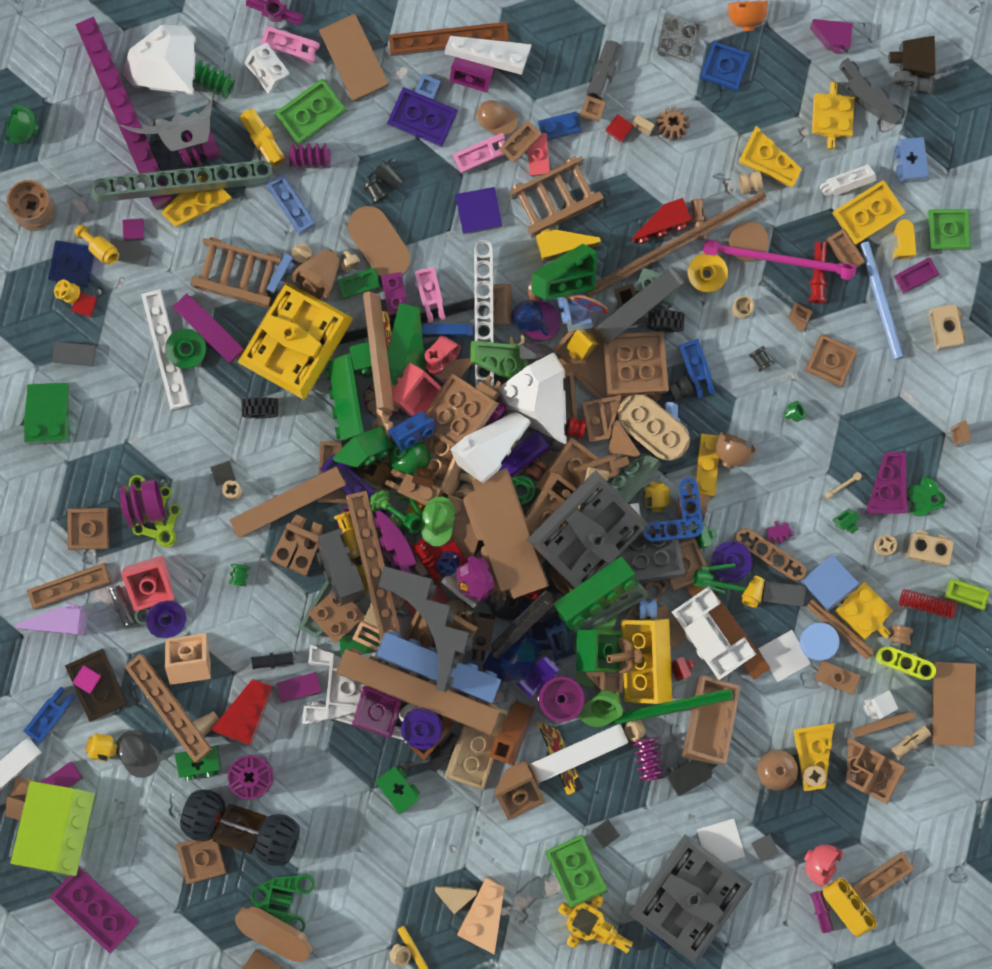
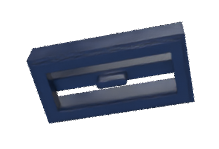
M564 621L560 622L561 625L558 627L555 624L552 625V629H549V627L545 628L556 661L575 654ZM561 631L564 633L569 651H565L559 633ZM553 634L556 635L561 650V654H558L552 637Z

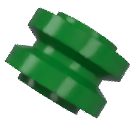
M524 476L513 478L512 482L515 491L520 486L527 489V493L524 496H518L520 505L527 506L532 503L536 496L534 483Z

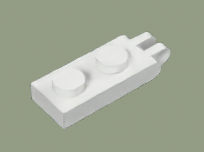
M865 165L827 179L825 183L820 185V190L825 196L847 193L852 189L877 181L876 174L869 165Z

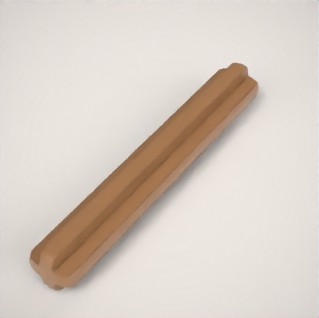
M812 599L807 604V608L824 623L832 626L838 635L865 659L872 656L874 650L833 614L827 611L818 601Z

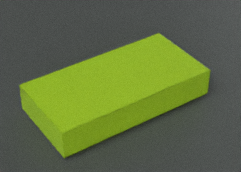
M950 578L944 598L984 611L990 591Z

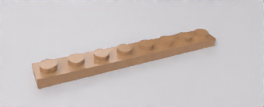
M367 491L346 495L380 640L385 632L390 633V630L401 634L391 591L378 587L385 565Z

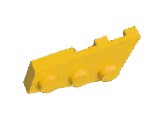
M757 126L738 162L790 188H793L802 170L770 138L768 139Z
M203 176L197 177L201 182L207 181ZM224 189L180 193L161 214L174 227L178 228L233 199Z
M835 723L793 730L804 791L826 787L828 762ZM809 766L821 767L826 774L825 782L818 787L807 785L803 779L804 770Z

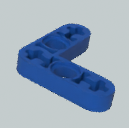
M685 478L679 485L682 519L649 523L643 530V536L646 541L661 542L698 537L701 534L703 523L698 484L694 479ZM686 482H689L691 486H694V488L691 489V497L695 495L696 499L688 498L684 500L683 496H688L687 490L683 489V487L686 485ZM689 502L695 503L697 507L696 512L688 513L685 510V505ZM681 523L685 524L684 528L690 527L691 523H694L695 526H699V529L696 530L695 534L692 533V530H685L686 535H682ZM669 525H676L678 527L679 533L676 536H671L667 533ZM660 526H664L663 533L665 537H661L662 533H657L655 538H651V535L646 533L650 530V527L658 531L661 530Z

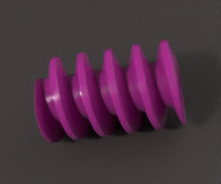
M291 143L289 166L291 168L293 163L295 168L298 169L300 163H302L303 168L306 169L308 163H310L313 169L316 163H318L319 168H323L324 163H326L327 168H330V148L327 147L326 143H323L322 148H319L318 143H315L314 149H312L310 143H307L306 149H304L302 143H299L298 149H296L294 143Z
M658 737L641 739L633 744V747L640 748V750L634 753L637 756H641L640 759L636 760L637 764H642V767L638 768L637 771L644 773L638 777L639 780L650 781L665 778L659 776V774L664 772V769L657 768V766L663 763L661 760H656L661 755L660 752L655 751V749L660 747V744H655L653 741L657 740Z

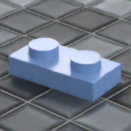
M285 253L267 287L268 293L276 296L282 289L287 274L291 275L295 268L292 256Z

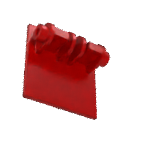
M452 536L446 544L441 546H432L424 539L411 545L431 579L435 578L436 581L443 577L442 574L467 562Z

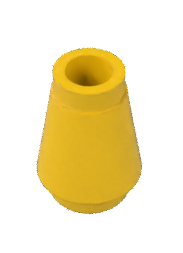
M753 576V579L742 594L743 604L753 608H757L758 604H761L765 582L763 578Z

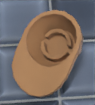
M489 100L483 102L476 113L479 125L495 135L504 133L505 136H508L515 131L518 125L516 113L498 101Z

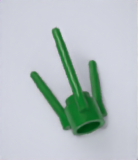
M735 563L709 567L701 566L700 570H695L693 584L697 588L705 589L709 586L713 592L723 595L726 593L724 590L713 586L739 591L745 590L744 587L713 581V574L709 573V571L735 567Z

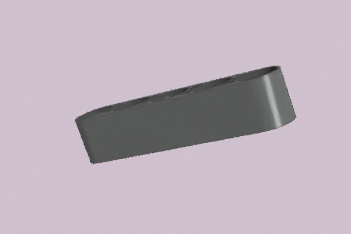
M671 266L599 324L595 330L608 345L685 281Z

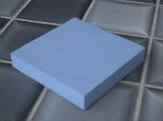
M833 555L801 580L803 585L806 586L827 611L831 610L860 586Z

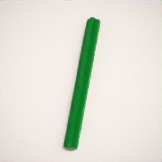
M731 689L628 710L624 711L622 716L614 720L615 724H621L729 701L733 699V693Z

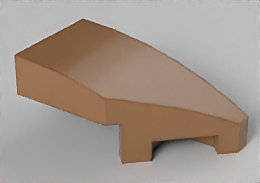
M586 672V675L600 691L608 690L623 693V674L619 672Z

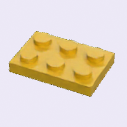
M884 180L832 212L855 246L906 213Z

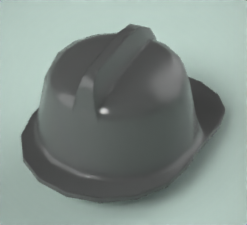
M138 731L123 733L116 743V751L123 765L135 777L144 778L150 776L157 767V756L147 738Z

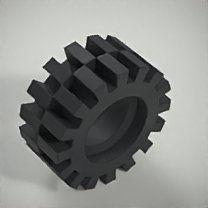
M650 310L648 312L647 328L657 332L684 331L685 314L672 310Z
M258 397L241 400L242 417L263 419L279 416L277 398Z

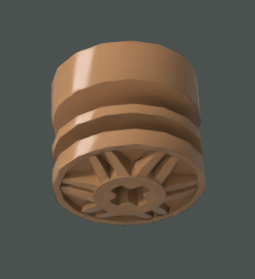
M23 180L10 188L6 204L9 212L22 228L29 231H38L46 228L52 222L55 216V205L48 191L41 183L34 180ZM32 206L36 208L34 211L31 210Z

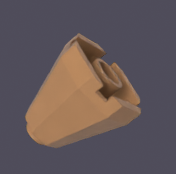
M330 249L320 251L296 268L292 275V281L300 283L299 289L318 299L323 297L322 301H327L331 295L340 263L338 254Z

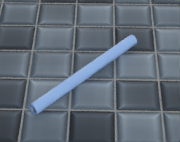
M869 241L859 244L866 261V269L893 359L902 358V350Z

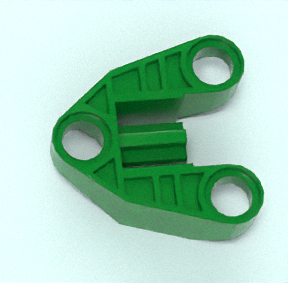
M311 875L276 876L252 890L251 900L257 908L288 925L293 920H299L302 923L300 932L305 930L306 922L302 916L290 913V911L270 907V904L290 908L293 896L274 892V888L292 893L308 894L315 888V879ZM307 878L311 881L312 886L309 890H303L300 887L302 879ZM257 890L265 891L266 899L260 902L255 899V892Z

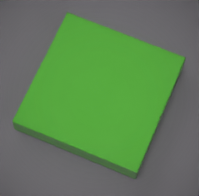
M969 209L928 210L929 250L971 249Z

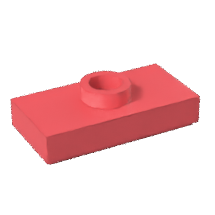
M541 133L542 137L527 150L530 176L543 175L550 172L547 133Z

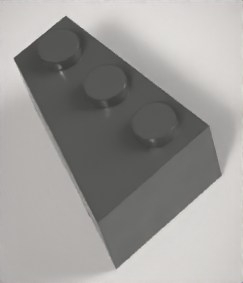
M342 528L318 536V553H316V558L319 565L323 564L325 568L323 572L326 581L331 582L333 586L331 591L334 599H338L342 606L363 598L365 588L357 567L353 565L348 554L350 549L348 546L345 547L342 541Z

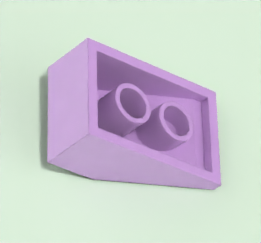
M66 604V608L59 607L16 624V628L85 636L88 611L82 610L83 606Z

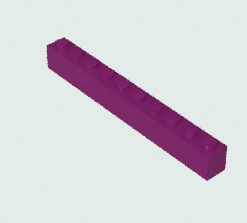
M93 16L75 24L139 174L161 171L146 134L136 133L120 126L124 125L143 129L97 21ZM157 181L160 186L167 185L164 181ZM172 195L149 197L156 210L169 205L173 201Z

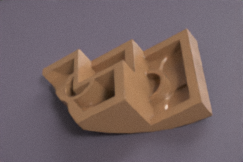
M849 737L847 740L848 771L846 773V783L888 804L907 768Z

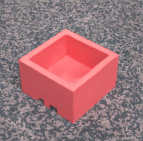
M409 363L404 369L403 377H398L397 385L391 386L393 402L410 417L421 411L426 413L442 388L425 371L412 363Z

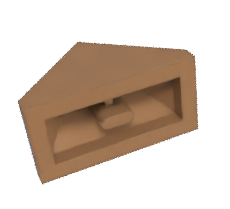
M617 420L613 425L608 453L624 455L625 457L635 459L640 456V453Z

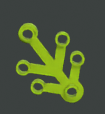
M135 475L130 478L129 487L130 484H135L136 481L142 482L146 480L139 475ZM168 486L160 488L164 509L168 498L172 496V490ZM164 489L169 490V494L167 496H163L162 491ZM178 504L170 505V515L166 526L163 521L156 522L154 524L157 530L145 528L143 525L141 526L143 529L141 533L136 532V527L132 528V531L137 536L145 535L155 538L161 547L169 548L176 542L177 536L173 529L177 516L181 514L182 509ZM178 507V513L173 514L172 508ZM147 515L144 516L145 521H149ZM165 534L170 535L169 541L163 540Z

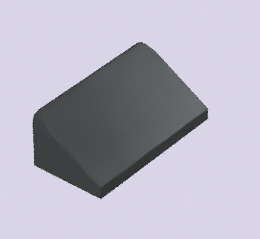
M520 344L521 359L540 360L551 353H555L558 359L561 358L560 354L547 345Z

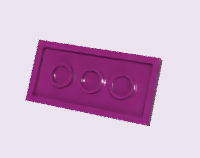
M80 865L78 866L77 875L68 876L50 896L60 908L110 954L140 922Z

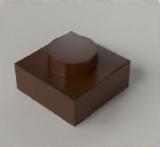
M417 467L412 483L432 488L437 472L426 467Z

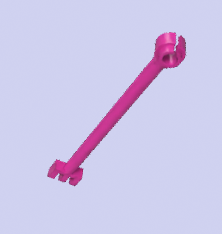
M705 240L703 253L716 256L717 253L832 271L841 274L840 277L845 280H851L856 273V266L850 263L834 264L719 245V241Z

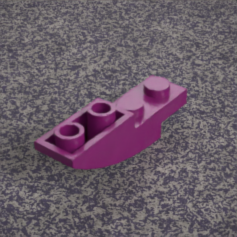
M380 510L376 511L377 517H374L377 529H381L382 537H380L382 548H386L388 552L396 551V554L393 555L396 566H400L403 572L413 574L411 567L418 566V562L409 541L400 528Z

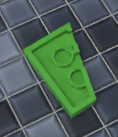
M481 341L471 342L470 362L505 379L510 380L528 366V360L520 358V345Z

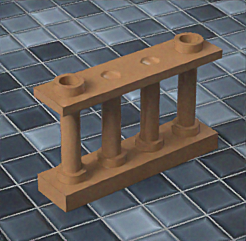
M576 156L571 157L565 161L566 164L525 184L518 183L511 188L510 198L513 199L518 196L531 221L529 223L530 226H528V233L531 238L538 235V232L541 230L551 229L603 203L601 192L594 193V191H591L579 168L583 164L582 156L578 158ZM572 170L585 195L584 199L579 202L573 200L561 177L562 174ZM554 179L567 204L566 208L561 211L555 209L543 185ZM534 188L537 189L548 211V217L542 220L537 217L525 194Z
M215 237L203 238V244L209 247L201 275L198 278L192 276L190 282L192 288L270 308L272 300L268 297L267 287L271 281L275 265L279 266L282 261L279 258L280 256L274 253L265 255L224 244ZM218 249L228 252L221 279L215 283L210 281L209 275L216 250ZM236 255L248 257L240 286H237V288L230 287L228 281ZM255 260L266 262L267 265L259 291L256 293L249 292L248 284Z

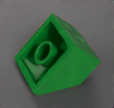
M380 426L354 436L333 457V460L354 467L364 464L369 466L377 459L381 461L390 455L389 451L394 445Z
M577 630L576 671L619 672L621 661L608 663L606 658L608 655L623 653L617 641L618 638H622V631Z

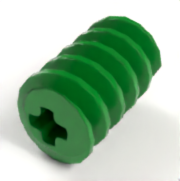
M200 60L195 66L193 84L196 86L200 84L202 89L208 88L209 92L215 90L216 95L222 94V97L227 99L235 85V79L231 80L232 74L229 73L224 77V70L217 74L216 66L210 70V64L207 63L205 67H202L203 60Z

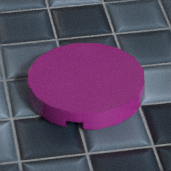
M543 301L533 302L528 305L522 312L520 320L524 334L531 340L538 342L553 338L559 331L561 322L557 309L550 303Z

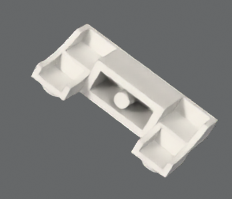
M708 586L676 608L672 613L684 629L687 640L690 643L693 642L697 648L696 651L699 657L707 662L718 680H720L755 656L756 653L745 637L732 646L708 613L720 604V601Z

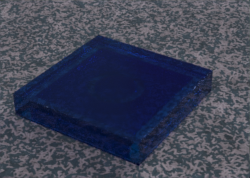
M55 240L48 280L59 282L64 279L78 286L89 287L95 257L89 251V246Z

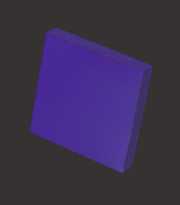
M495 187L455 194L463 234L502 227Z

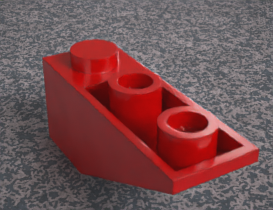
M680 198L664 204L633 236L632 243L644 244L649 242V238L654 236L661 238L667 236L669 231L676 229L678 232L688 228L687 225H690L691 218L684 199Z

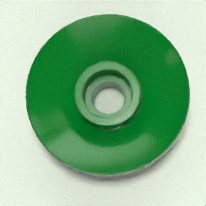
M179 329L168 337L165 344V353L168 360L174 366L190 369L202 362L206 353V345L202 336L196 331ZM187 347L189 352L183 353L181 348Z

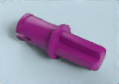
M823 890L810 893L815 908L814 915H817L821 932L828 933L833 931L829 915L830 908H827Z

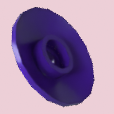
M166 600L158 602L151 607L146 616L147 629L157 638L175 636L183 629L186 623V612L175 601ZM168 614L166 618H161L163 615Z

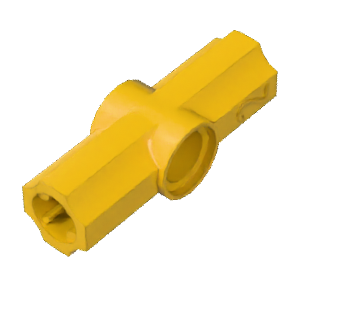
M254 108L243 112L239 118L249 132L252 142L258 151H261L271 167H277L286 158L276 144L267 125H264Z

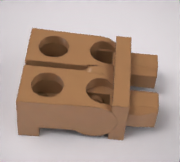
M296 514L291 524L287 523L286 529L270 560L273 563L287 569L290 568V570L308 577L318 552V536L322 535L324 526L313 522L310 531H306L303 527L307 519Z

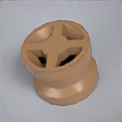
M893 625L894 634L890 641L911 645L910 635L914 629Z

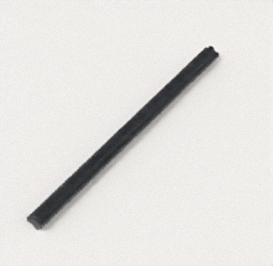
M474 297L473 300L470 298L468 301L466 299V301H458L456 304L444 305V314L450 316L452 313L454 315L457 312L462 313V310L463 312L467 311V309L469 311V308L474 310ZM436 307V309L434 308V310H430L434 320L435 317L437 319L439 317L438 307ZM426 311L420 312L421 322H428ZM394 319L390 320L391 331L394 327ZM367 326L366 329L361 327V330L358 328L356 331H346L339 345H343L345 342H353L355 339L356 341L360 340L362 337L364 339L365 337L367 338ZM323 338L322 340H320V343L322 345H324L325 343Z

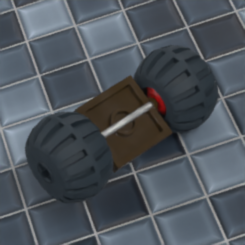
M205 789L196 790L188 797L180 819L181 830L192 840L207 841L213 839V842L252 854L255 848L257 857L270 866H282L290 861L296 850L300 834L297 822L287 815L274 814L267 817L266 815L230 803L225 811V802L220 795L212 790Z

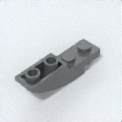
M849 58L843 60L839 69L848 80L844 87L851 97H855V101L869 113L886 122L897 124L902 118L901 111L895 104L891 103L886 90L881 89L879 85L871 89L869 80L866 77H862L859 73L858 65L854 61L851 62Z

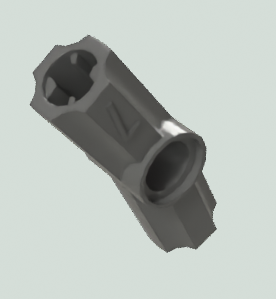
M612 40L605 41L600 58L595 64L592 73L593 78L589 84L586 96L603 101L608 84L613 79L616 70L615 65L621 52L622 45L618 44V42Z

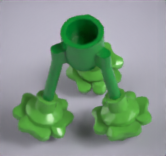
M381 490L371 496V511L376 512L382 509L391 511L392 513L389 518L402 532L405 529L415 534L423 528V513L420 512L415 500L398 492L395 493L399 501L411 502L416 512L403 515L389 503L388 491Z

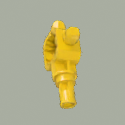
M602 896L589 900L590 904L584 902L571 909L566 902L560 904L558 911L564 916H569L566 923L568 930L573 933L567 939L568 946L573 949L576 948L581 942L580 938L586 941L596 939L602 944H612L626 954L629 952L630 949L625 945L632 947L633 941L618 934L614 926L606 922L602 912L597 909L603 903ZM581 908L590 911L598 917L589 934L572 925Z

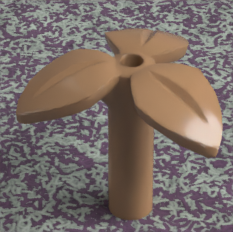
M618 638V644L624 653L608 655L606 660L608 663L621 661L619 673L623 674L632 670L634 661L641 663L642 654L638 648L633 651V644L629 640Z

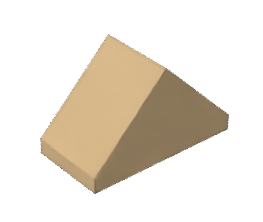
M435 887V892L453 914L477 895V889Z

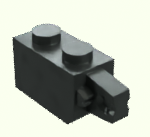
M685 758L687 762L682 765L676 763L667 768L669 772L665 775L677 796H681L710 779L713 774L712 769L719 764Z

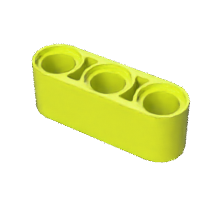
M882 647L876 652L875 658L879 664L919 680L932 679L936 674V668L933 663L893 647ZM885 650L891 654V659L888 662L882 659V653ZM903 658H907L910 661L908 669H904L901 666ZM923 665L929 668V674L926 677L920 672Z

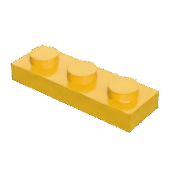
M701 434L696 482L699 494L715 497L719 457L716 454V443L719 436Z

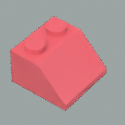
M163 555L124 567L121 575L134 611L154 606L158 602L174 600L170 572Z

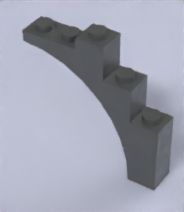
M384 566L378 587L391 591L407 600L428 624L438 653L439 674L436 690L447 693V690L452 688L454 677H452L453 668L457 669L460 657L457 654L458 652L466 654L467 650L470 651L473 638H471V634L448 627V624H452L455 612L452 611L453 607L430 601V597H434L436 591L434 580Z

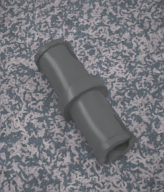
M118 585L115 586L117 595L113 588L109 589L108 592L115 605L114 611L118 612L123 628L129 627L127 619L131 626L136 622L129 609L130 603L126 602L121 586Z

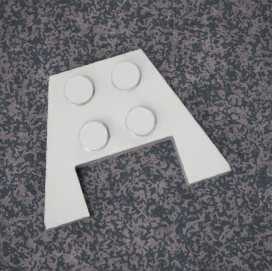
M310 645L308 664L330 667L326 707L304 706L302 726L355 714L362 687L365 686L336 674L341 658L314 645Z

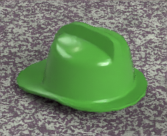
M445 497L431 499L423 511L422 519L424 526L421 529L423 539L432 546L446 544L452 535L456 510L454 504Z
M608 690L598 692L594 698L584 703L583 709L579 713L581 720L589 726L602 727L620 718L623 714V708L619 692Z

